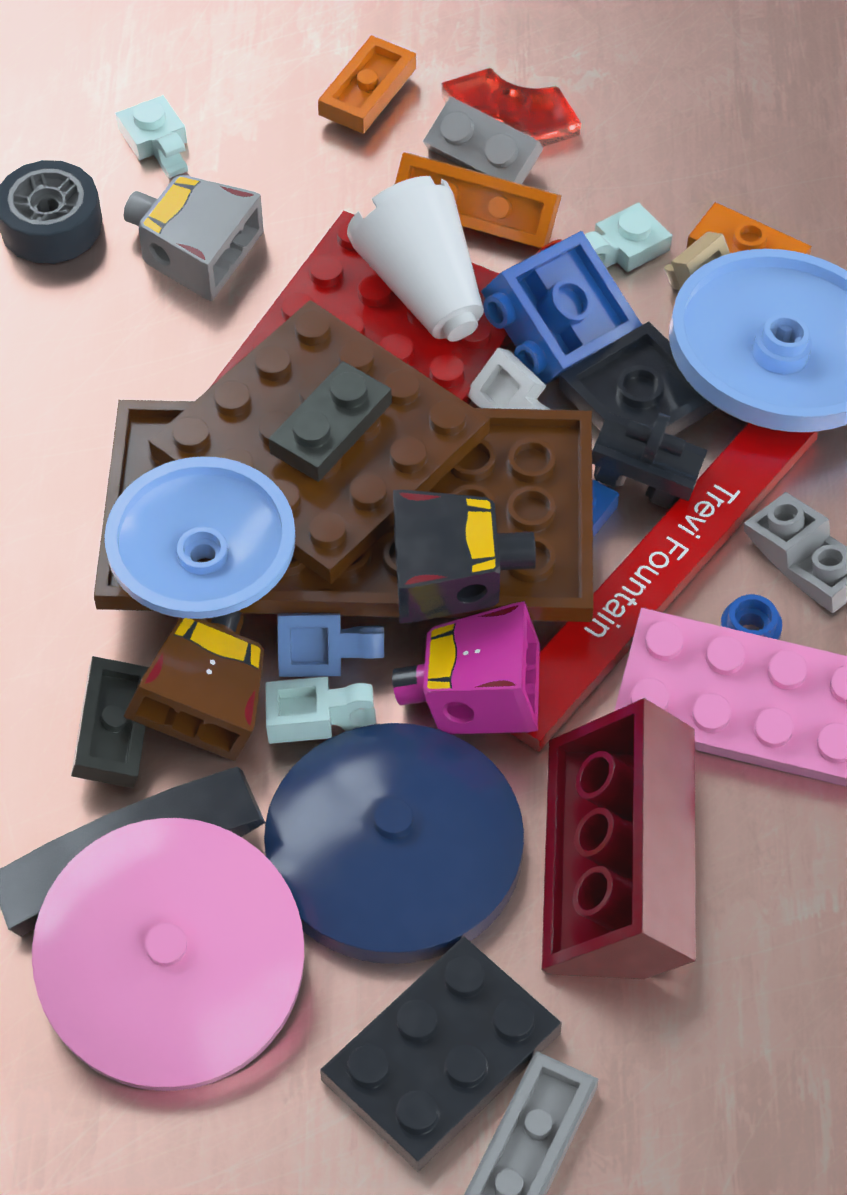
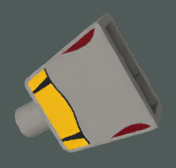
M187 175L174 177L158 199L142 192L134 191L129 196L123 212L126 222L138 226L144 261L149 266L209 301H213L264 232L261 194Z

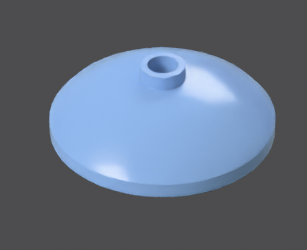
M192 457L158 466L140 476L124 490L115 502L107 520L105 548L108 563L117 582L140 604L151 610L173 617L188 619L213 618L248 607L276 586L285 574L293 557L295 525L291 507L283 492L260 471L246 464L226 458ZM203 558L211 559L208 562H196Z

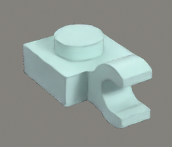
M164 95L115 113L118 130L139 160L154 155L168 178L189 171L186 162L180 152L186 151L184 143H187L186 128Z
M639 202L596 223L595 231L585 234L606 268L618 263L626 272L670 251L673 236Z
M328 677L266 682V729L269 744L332 738L331 725H337L345 731H349L358 727L376 724L373 687L371 684L356 683L344 688L329 689Z

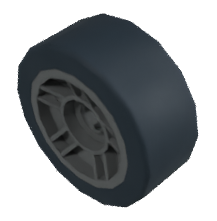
M40 160L22 165L8 174L0 184V233L5 246L17 257L34 263L56 264L74 259L91 248L99 237L103 220L99 193L93 178L81 167L62 160Z

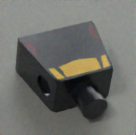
M403 489L393 490L400 624L493 607L499 603L500 571L535 569L536 550L534 532L497 533L495 503L488 497Z

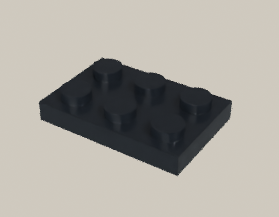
M463 936L320 1069L321 1081L419 1172L529 1065L535 1051L541 1053L561 1034L562 1022Z

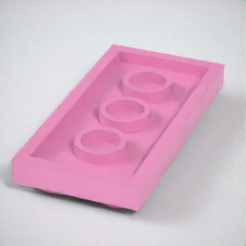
M641 608L614 711L645 698L695 729V750L847 787V656Z

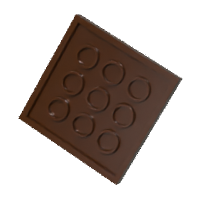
M310 300L149 441L151 456L162 464L192 457H218L238 461L266 475L283 492L292 510L295 525L293 557L332 584L394 525L393 490L403 489L424 492L431 490L489 434L490 418ZM344 361L390 387L392 404L331 470L317 482L270 454L269 438L335 368Z

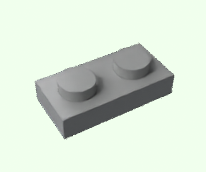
M451 96L423 140L429 150L466 169L520 184L524 182L543 150L538 140Z

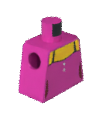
M525 601L434 626L427 633L425 664L395 668L393 670L392 683L397 703L402 706L427 702L438 730L449 734L538 731L540 643Z

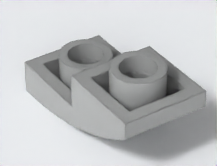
M785 492L744 522V532L758 549L791 582L831 613H834L847 603V546L830 536V525L827 517Z

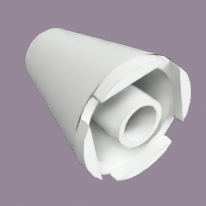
M419 176L399 182L381 191L372 198L376 206L373 211L364 219L358 211L351 219L347 235L352 246L434 338H447L449 341H458L469 336L477 329V321L483 315L484 309L454 193L449 184L441 179V185H435L431 176Z

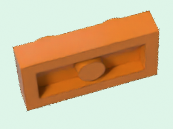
M371 35L318 99V115L364 134L416 70V53Z

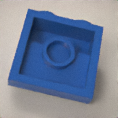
M583 231L502 271L481 290L485 298L483 308L488 321L494 327L506 330L516 346L514 355L545 385L559 378L562 372L642 326V323Z

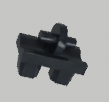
M608 411L592 450V464L595 465L594 478L596 481L613 488L623 486L627 477L646 484L648 488L645 495L649 498L650 502L671 509L680 498L689 501L708 450L666 433L665 430L671 416L659 412L654 426L650 427Z

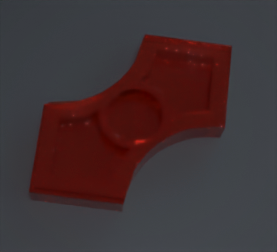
M492 68L441 83V96L445 103L451 96L538 140L542 147L580 135L581 121L559 87L526 88L517 86L502 79Z

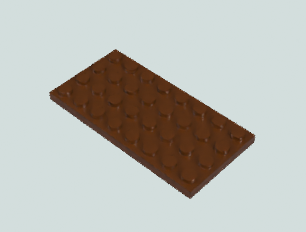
M118 399L93 595L96 610L154 611L133 599L114 577L108 563L105 548L106 524L115 502L124 490L143 474L163 465L151 456L149 441L194 401ZM475 408L490 418L489 434L428 492L488 497L494 501L497 533L534 532L535 569L500 571L499 603L495 606L438 618L462 619L525 601L531 621L592 622V411ZM394 525L332 584L292 557L289 567L276 586L261 599L239 611L241 613L254 614L340 613V616L399 617ZM203 558L196 562H208L211 559Z

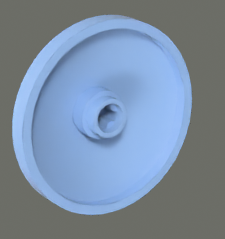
M751 249L716 258L700 267L685 281L675 300L669 325V341L673 358L679 370L700 395L729 415L773 430L818 432L847 425V270L824 259L800 252L781 249Z

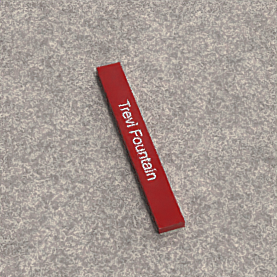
M748 423L697 479L689 501L680 498L593 593L592 622L568 621L540 651L538 731L510 734L537 752H540L628 653L632 645L641 608L663 613L817 440L819 431L787 432Z

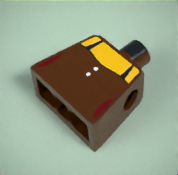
M236 611L223 616L205 618V620L179 618L141 679L123 717L235 762L255 726L264 649L258 642L239 635L244 622L242 613Z

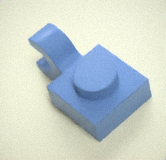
M278 613L279 677L341 676V658H384V626H357L341 629L340 613Z

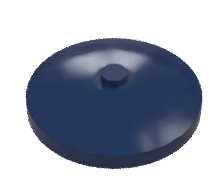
M409 723L374 724L343 732L324 741L304 755L289 770L278 786L268 809L264 833L265 856L276 867L291 890L299 911L303 932L315 941L337 953L362 961L380 964L415 963L444 955L463 936L469 941L475 939L501 914L509 902L520 876L523 860L524 828L519 804L510 784L496 765L474 746L452 734L427 726Z

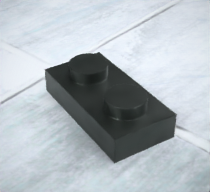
M342 361L269 438L270 454L319 482L392 404L391 388Z
M92 656L88 668L71 777L134 788L139 774L145 725L123 716L149 667Z

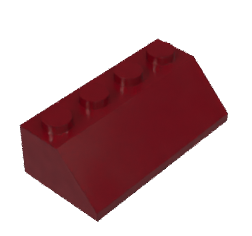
M645 698L549 740L541 970L550 975L647 979L696 961L695 729Z

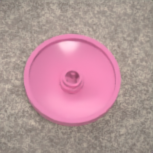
M159 818L126 825L109 832L84 848L67 864L49 889L40 908L32 942V968L37 995L51 1026L64 1044L86 1065L109 1079L124 1085L155 1091H178L214 1083L237 1072L258 1057L278 1035L291 1014L298 997L304 969V937L296 902L284 878L272 862L247 840L229 830L214 824L184 818Z

